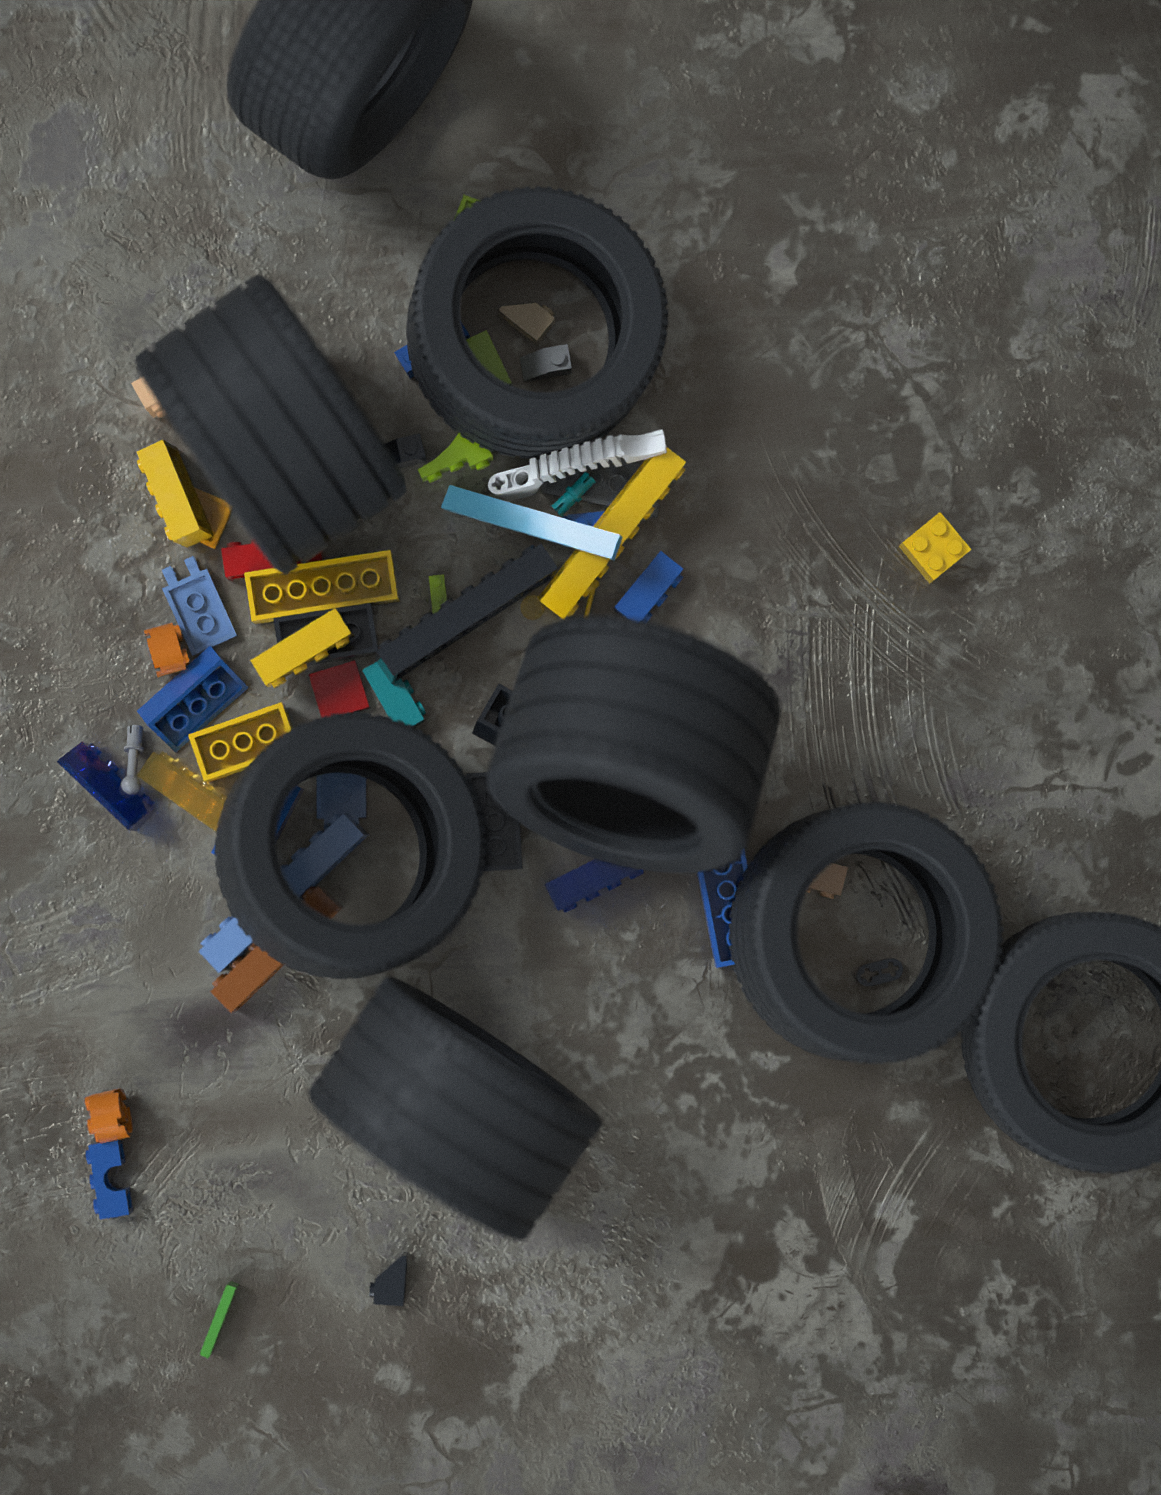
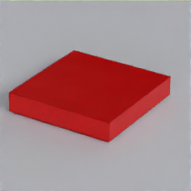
M356 660L308 674L321 717L337 713L349 712L350 714L370 708Z

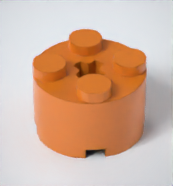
M171 622L144 630L145 636H151V638L146 640L154 667L161 670L156 672L157 677L186 670L185 665L190 663L186 648L180 649L179 642L183 641L179 625L173 626Z
M122 1088L85 1097L86 1109L90 1111L91 1119L87 1120V1127L89 1133L94 1134L97 1143H106L131 1137L130 1133L133 1131L130 1107L126 1108L125 1103H123V1100H127V1097Z

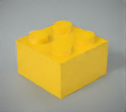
M941 512L899 546L929 584L971 550Z

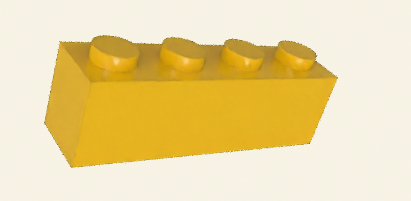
M334 608L250 661L264 684L268 688L271 686L277 688L287 681L285 677L292 673L298 675L308 668L307 664L311 661L319 662L329 655L328 651L332 648L337 647V649H340L350 643L349 638L353 635L339 612Z

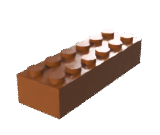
M311 886L301 896L304 899L303 902L310 908L330 919L343 908L323 886H318L317 888ZM254 943L248 948L250 953L246 957L240 956L230 965L233 970L229 974H221L212 983L214 988L210 992L230 1013L238 1011L285 965L268 956L266 951L263 952Z

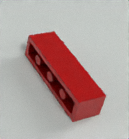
M251 540V544L242 545L241 542L228 543L226 548H221L225 577L228 580L245 578L244 573L274 568L253 540ZM323 551L305 563L324 560ZM301 560L296 562L297 564H303Z

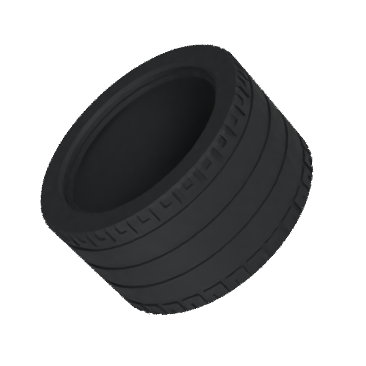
M385 977L375 990L376 995L371 996L357 1017L358 1022L353 1023L339 1044V1049L335 1050L322 1069L321 1076L316 1078L308 1090L311 1103L326 1120L358 1147L437 1202L502 1237L516 1241L527 1239L536 1226V1221L540 1220L554 1199L553 1194L560 1190L572 1172L571 1167L578 1163L590 1145L589 1140L594 1139L601 1128L602 1120L600 1116L552 1076L475 1023L412 985L395 977Z

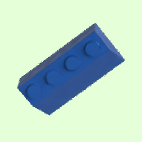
M209 646L186 666V670H182L139 708L137 712L144 722L176 753L190 741L188 734L202 730L249 687L226 661Z

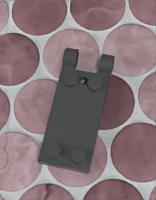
M621 459L622 466L616 467L612 460H608L610 467L603 468L599 462L597 463L598 468L593 470L587 465L586 472L596 483L581 496L582 500L580 502L608 507L642 463L632 462L627 464L624 459ZM576 468V474L569 475L565 472L566 478L562 479L555 475L556 482H543L541 493L561 497L566 492L565 489L568 486L571 487L585 471L580 472ZM654 503L653 507L655 510L650 517L657 518L660 505Z

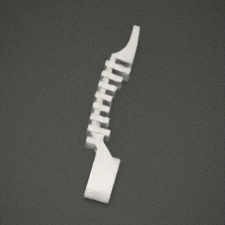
M662 429L634 436L621 434L613 437L611 435L607 436V439L604 440L601 438L595 439L593 443L587 441L581 446L579 444L573 445L571 449L568 447L562 448L560 452L557 450L552 451L551 455H540L539 460L536 458L529 459L530 465L493 475L488 482V487L500 500L509 502L534 495L543 482H556L555 475L562 479L566 478L565 472L569 475L576 474V468L580 472L586 471L587 465L592 470L597 469V463L599 462L603 468L610 467L608 460H612L614 465L619 467L622 466L620 457H623L628 464L661 455L667 452L664 431Z

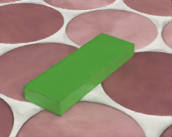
M231 1281L226 1285L200 1352L203 1357L209 1359L213 1353L238 1289V1283Z

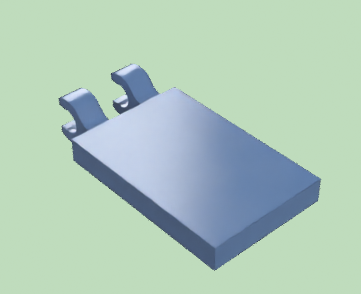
M192 556L184 560L191 576L178 581L176 573L171 566L162 569L169 585L162 588L190 652L194 656L203 652L209 646H217L238 635L208 569L200 571L196 558Z
M329 773L317 776V819H324V831L329 827L327 822L337 813L349 814L359 825V818H367L366 778L347 773Z

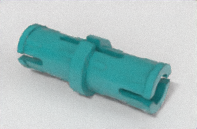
M585 471L571 487L568 486L565 489L566 492L551 507L563 517L576 502L579 503L582 500L581 496L596 481Z

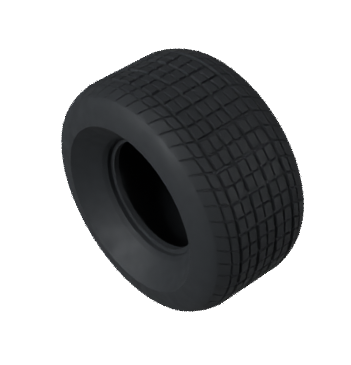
M257 0L240 34L227 76L229 104L236 117L245 127L307 173L325 179H339L348 176L377 156L402 130L426 99L459 43L467 24L473 0Z

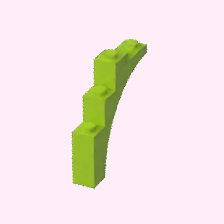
M487 330L466 339L479 362L495 377L512 385ZM459 432L447 449L433 461L419 468L418 472L423 482L428 480L431 483L442 477L441 474L448 470L451 472L460 470L464 467L463 463L468 462L471 470L475 468L477 471L490 466L493 456L488 449L479 447L480 444L476 442L473 444L468 439L461 437Z

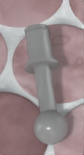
M139 725L127 727V745L124 747V751L128 753L127 776L122 780L121 788L128 795L138 793L141 788V782L137 778L138 754L143 753L144 748L141 747L143 727Z

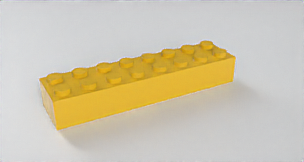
M666 447V453L643 461L593 526L594 528L623 537L615 559L624 550L625 547L622 546L627 538L632 539L640 529L637 525L642 518L647 520L655 510L653 504L656 500H662L670 491L668 487L673 479L677 481L686 470L683 467L686 462L668 447ZM575 549L538 596V599L562 619L566 616L571 617L579 607L577 605L578 600L582 596L586 598L594 588L592 582L596 577L601 579L609 569L607 563L610 559Z

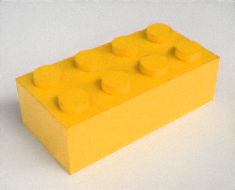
M161 440L137 451L139 460H137L138 467L147 476V489L156 498L158 504L155 505L158 515L165 520L167 526L164 527V530L169 540H173V542L188 548L213 537L214 535L178 448L165 440Z
M280 702L188 734L203 780L209 783L245 770L265 748L278 737L291 730L293 726L285 704Z

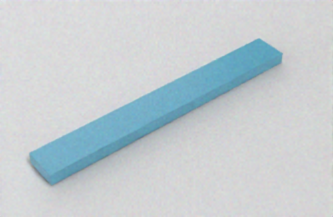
M449 485L441 506L444 510L610 560L615 559L623 538L615 533Z

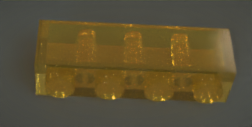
M153 751L136 776L216 832L221 810L227 796L222 793L219 797L212 792L214 787L208 782H205L203 779L200 782L192 777L194 773L182 765L178 768L172 763L174 758L164 751L160 754Z

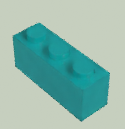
M377 662L362 670L388 717H392L393 721L401 720L406 724L412 725L413 728L425 722L423 715L427 713L420 701L414 702L411 696L414 690L408 680L403 682L400 678L391 684Z

